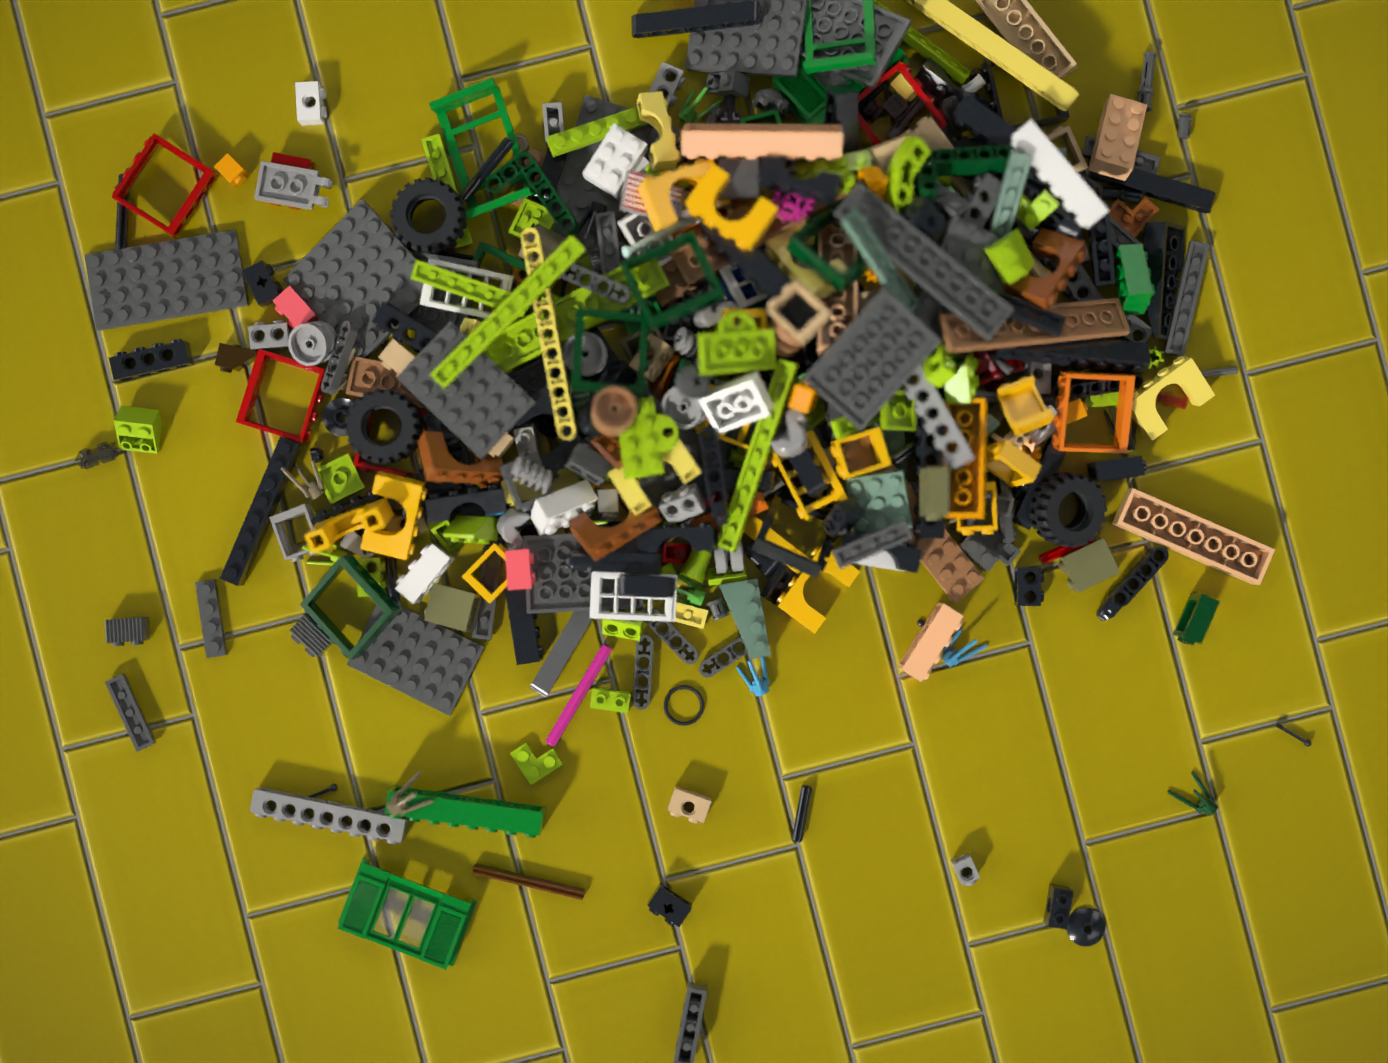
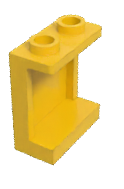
M1034 376L1021 377L1017 382L1012 384L1005 383L997 389L996 399L1015 437L1050 424L1054 416L1051 409L1047 410L1034 384Z

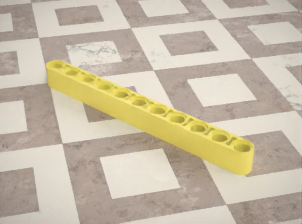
M905 0L1060 110L1066 112L1079 96L1078 92L1070 85L948 0Z
M526 228L521 234L528 277L545 261L541 236L533 228ZM531 234H535V241L532 243H528L527 237ZM538 253L539 259L536 262H531V256ZM549 287L545 291L547 293L546 298L542 301H539L537 298L533 304L557 432L561 438L571 441L576 438L578 430L577 424L574 422V408L551 287ZM544 311H550V317L547 320H542L541 318ZM548 330L554 331V336L551 339L545 338V333ZM552 349L558 351L554 359H550L548 356L549 351ZM556 368H560V377L553 378V370ZM563 387L565 394L563 397L558 398L556 390ZM562 407H568L569 410L568 415L565 417H561L559 414ZM566 426L572 427V434L570 436H564L563 429Z

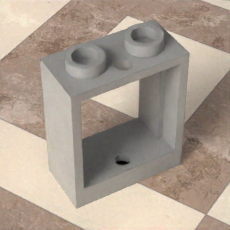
M303 504L269 517L285 561L292 560L294 563L303 560V555L310 554V556L318 554L305 549L294 553L283 522L305 514L311 529L313 525L310 520L315 517L311 504Z

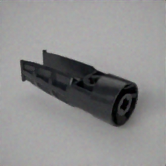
M997 173L995 178L1003 182L1005 173ZM1026 178L1022 193L1032 202L1045 189L1059 202V205L1038 226L1075 239L1082 228L1075 220L1077 216L1072 211L1068 212L1062 204L1064 201L1060 196L1055 197L1046 187Z

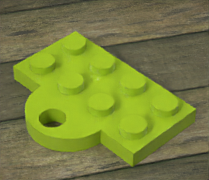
M728 312L720 319L717 325V333L698 334L701 375L776 369L775 329H756L753 318L745 312ZM735 316L740 318V324L737 327L732 323Z
M653 396L635 399L637 407L633 424L624 434L619 435L624 478L626 480L665 474L662 454L670 452L676 446L679 439V431L675 422L666 415H656ZM667 428L674 430L673 436L669 438L663 436V432Z

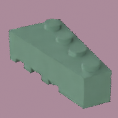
M752 579L719 585L750 658L756 659L770 656L758 580Z

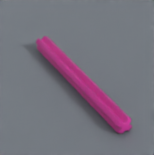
M601 645L546 738V742L549 745L556 746L610 655L612 649L609 646Z

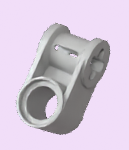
M357 531L346 534L340 543L341 547L364 558H373L378 554L375 552L367 553V550L361 549L363 534Z

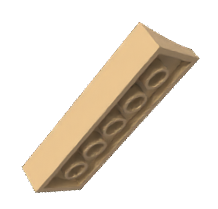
M976 0L978 6L1009 44L1049 72L1062 79L1078 68L1077 63L1027 0Z

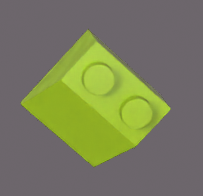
M1018 229L1013 230L984 249L1000 282L1003 284H1012L1026 275L1035 264Z

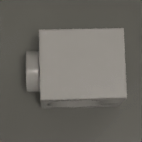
M968 853L950 861L962 885H973L980 878ZM964 867H970L968 875H962L961 872Z

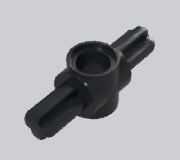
M733 95L724 97V113L720 115L721 124H740V115L736 113L735 96Z

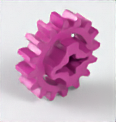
M780 190L779 192L774 191V197L776 198L772 199V204L778 207L779 214L777 218L783 216L784 223L788 219H790L791 224L796 219L801 223L802 217L808 219L807 212L813 213L811 206L815 205V200H812V198L806 200L797 194L791 193L790 195L786 194L785 198L781 199L784 193L780 192Z

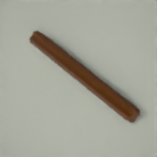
M477 863L473 867L474 875L583 900L585 895V889Z

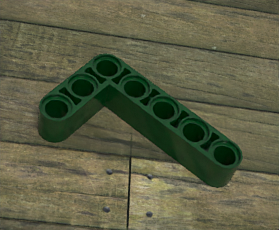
M1009 146L931 149V153L921 165L918 173H916L919 197H928L934 204L937 201L938 193L937 176L1005 173L1013 149Z
M519 153L485 179V187L491 193L501 195L526 178L559 229L569 236H573L579 231L578 221L538 161L530 153ZM530 158V164L523 166L525 159ZM515 170L514 175L508 178V172ZM537 174H541L540 180L534 182V177ZM499 181V186L493 189V183ZM547 190H551V195L548 198H544V193ZM561 205V212L555 214V208ZM572 221V227L566 230V223Z

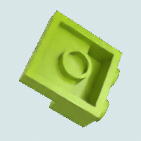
M900 387L880 409V430L916 431L917 413L914 409L916 403L914 399L909 400L904 391L907 387Z

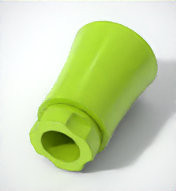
M692 548L690 555L678 574L703 584L713 550L694 551Z

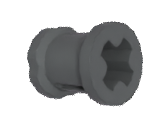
M722 597L706 603L714 616L712 618L713 621L729 615L722 604Z

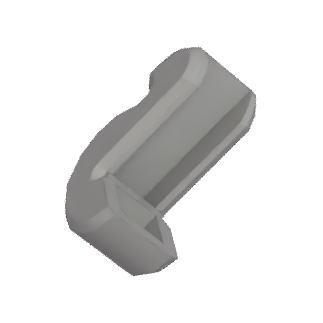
M721 302L713 307L707 306L695 313L694 321L697 326L704 328L720 321L722 318V308L739 309V307L732 302ZM735 317L734 326L737 327L740 324L739 317Z
M791 408L786 413L790 439L771 442L775 452L782 457H793L802 453L808 443L806 432L802 425H807L805 414Z
M511 508L498 520L497 530L506 541L505 547L508 551L524 550V540L516 530V527L529 520L531 516L526 511L523 512L522 509L516 510V508Z

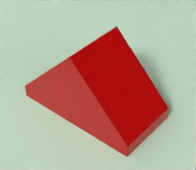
M666 542L661 551L662 562L685 563L691 552V544Z

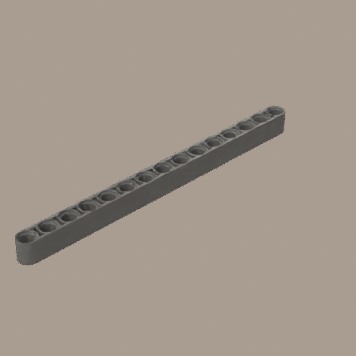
M646 495L650 502L658 509L659 505ZM574 611L533 680L530 689L545 698L548 696L593 619L590 618V611Z

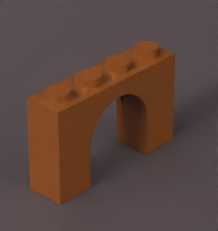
M1042 227L1033 240L1034 254L1055 261L1059 265L1058 269L1051 275L1041 278L1024 275L1012 284H1003L1005 293L1048 310L1051 305L1055 304L1060 291L1065 289L1069 278L1074 276L1077 266L1080 262L1084 261L1087 252L1085 251V243L1083 241Z
M424 431L417 442L427 481L491 485L499 484L503 478L499 467L503 465L501 457L497 455L493 457L488 453L483 459H480L472 451L475 460L474 465L459 463L448 453L443 432Z
M618 491L621 505L629 513L627 519L620 525L612 528L599 527L592 522L585 512L568 521L573 536L592 559L597 561L660 523L661 520L657 508L651 503L652 506L635 516Z

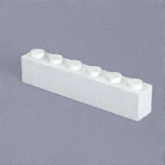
M1032 120L1012 135L1011 140L1013 142L1011 145L1017 152L1021 151L1022 153L1032 155L1030 167L1034 166L1038 171V177L1043 182H1048L1051 186L1049 189L1055 197L1060 196L1064 201L1062 204L1068 212L1072 211L1077 216L1075 220L1081 227L1085 226L1089 229L1107 214L1108 209Z

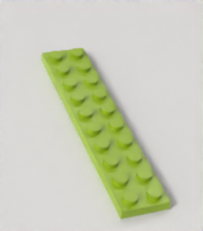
M657 259L630 271L644 300L670 286ZM621 266L603 277L622 284L630 290L631 298L626 304H619L582 287L553 302L561 344L568 341L574 335L575 312L577 308L622 312L637 304L621 270ZM604 281L599 284L601 292H606L609 289L608 282ZM613 288L612 292L619 296V300L622 297H626L624 290L619 292ZM550 311L542 313V320H547L550 317ZM535 313L510 325L485 350L487 356L505 373L543 354ZM585 317L584 331L607 319ZM548 330L545 333L546 339H551L554 336L553 330Z

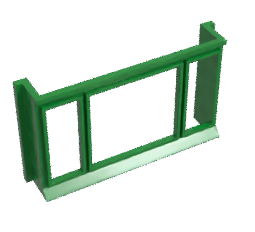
M808 0L805 22L806 61L803 62V69L807 75L815 72L864 65L877 66L874 0H863L865 37L813 44L812 0ZM865 44L866 53L814 60V51Z
M493 78L429 102L431 110L437 114L462 191L470 181L455 135L501 118L507 137L514 143L511 148L514 157L521 153L500 87L494 82ZM489 95H494L499 111L452 129L447 112ZM515 170L508 172V178L514 175ZM524 178L522 180L524 189L480 206L477 205L473 195L470 201L466 202L468 210L465 211L467 219H474L476 216L530 195H535V191L527 179ZM485 182L481 185V187H480L477 191L486 188V187H485Z

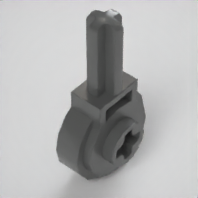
M698 361L694 365L683 367L678 372L675 381L676 388L680 395L685 398H699L706 393L709 387V379L713 374L701 375Z

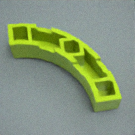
M907 136L895 152L886 174L888 182L884 202L900 216H902L913 199L914 186L912 183L914 176L931 153L920 137Z

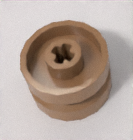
M780 309L777 313L780 314L795 330L798 331V329L796 328L798 325L794 321L789 322L783 316L784 312ZM773 317L766 323V329H775V353L785 358L794 357L802 348V345Z
M611 386L603 389L596 395L593 401L591 419L594 426L599 432L607 436L624 434L631 428L635 419L637 407L635 399L629 391L621 387Z

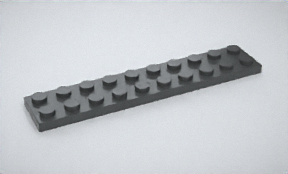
M860 182L834 212V215L842 221L851 209L857 208L891 261L987 341L991 339L1014 310V308Z

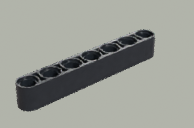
M743 1L631 16L632 37L649 38L753 26L761 23L759 1Z
M1089 157V160H1088V163H1087L1088 168H1089V164H1090L1091 157ZM1088 168L1084 176L1095 182L1116 188L1123 187L1126 190L1140 191L1143 196L1201 213H1211L1216 193L1211 190L1133 168L1125 181L1089 171Z

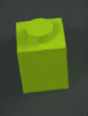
M450 517L447 521L428 523L430 530L448 553L465 544L463 540L462 542H451V538L443 537L444 531L452 522Z

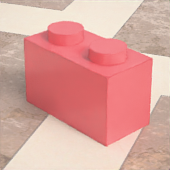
M291 286L287 287L273 300L276 304L275 310L281 316L285 315L289 319L287 323L292 329L300 324L318 319L316 313L311 310Z
M530 549L505 551L508 590L533 588L532 584H536L535 572H531V565H534V553H530Z

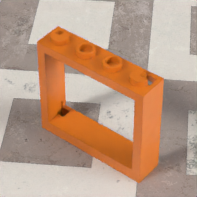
M1061 371V376L1058 377L1057 383L1059 395L1056 397L1057 415L1054 416L1055 434L1052 436L1053 448L1058 451L1127 453L1135 376L1118 373ZM1071 378L1120 380L1113 444L1064 443Z

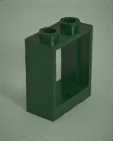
M1191 593L1172 635L1178 637L1177 641L1187 645L1202 644L1220 601L1202 593Z

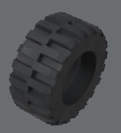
M425 177L424 181H421L418 178L414 180L412 185L409 182L405 184L404 187L406 189L403 192L399 190L396 194L398 196L397 200L393 199L391 204L394 207L393 210H390V217L393 219L391 225L395 230V234L406 246L415 252L439 255L441 251L443 253L448 252L450 246L455 247L458 244L456 242L458 238H463V229L467 228L464 202L450 185L445 184L439 179L432 180V178ZM425 201H439L446 209L444 224L440 229L430 234L418 232L412 223L415 209Z
M374 389L373 392H366L363 394V397H358L354 401V406H350L348 409L350 413L345 418V423H347L345 434L348 435L349 439L347 440L353 446V450L361 455L362 458L380 464L397 463L401 459L409 457V454L416 450L417 442L421 437V431H423V425H421L422 418L421 414L417 411L418 408L406 396L389 389ZM379 409L393 410L398 414L402 422L399 437L388 445L376 444L367 434V422L370 416Z
M1057 472L1053 476L1049 475L1044 479L1045 482L1038 484L1037 488L1039 489L1033 492V502H1030L1029 505L1032 508V512H1029L1030 519L1034 521L1032 526L1037 530V534L1044 538L1045 541L1071 548L1078 547L1079 545L1083 546L1088 543L1087 540L1092 541L1096 537V532L1100 533L1103 528L1101 525L1106 520L1104 516L1105 512H1107V506H1105L1107 500L1106 496L1101 494L1103 492L1101 486L1096 485V481L1088 478L1086 475L1071 472ZM1073 492L1078 502V511L1074 520L1069 525L1063 527L1058 516L1059 505L1067 494Z

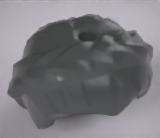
M767 88L755 93L754 107L761 109L763 112L778 109L781 117H786L790 114L791 107L789 102L783 98L778 90Z

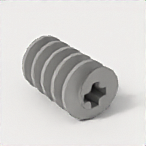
M685 327L680 328L674 338V350L679 351L682 355L685 354L692 361L698 362V335L693 334L692 331L687 330Z
M521 456L516 459L509 476L514 474V481L520 477L521 484L527 480L529 488L536 484L535 491L542 487V494L546 493L553 479L551 470H547L544 473L543 466L538 469L536 463L530 466V460L523 462V457Z

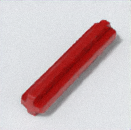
M1060 545L1040 554L1038 557L1041 564L1045 565L1083 546L1079 545L1078 547L1071 548Z

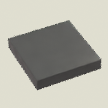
M758 158L719 159V168L729 174L731 180L719 196V200L759 199Z

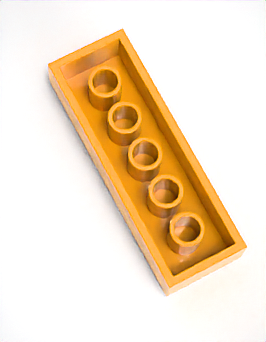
M985 398L972 399L971 403H947L945 399V406L975 460L955 471L952 467L949 468V516L943 517L945 519H985L988 402ZM945 426L944 435H946V434L948 433V427H947V426ZM949 444L947 448L948 452H956L958 450V444Z

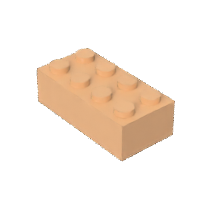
M1114 94L1109 95L1103 105L1088 168L1089 171L1123 181L1127 179L1133 170L1147 104Z
M938 602L897 667L921 682L923 679L926 680L932 672L930 668L933 663H937L942 656L941 650L952 641V633L954 630L958 631L961 627L963 615L944 603Z

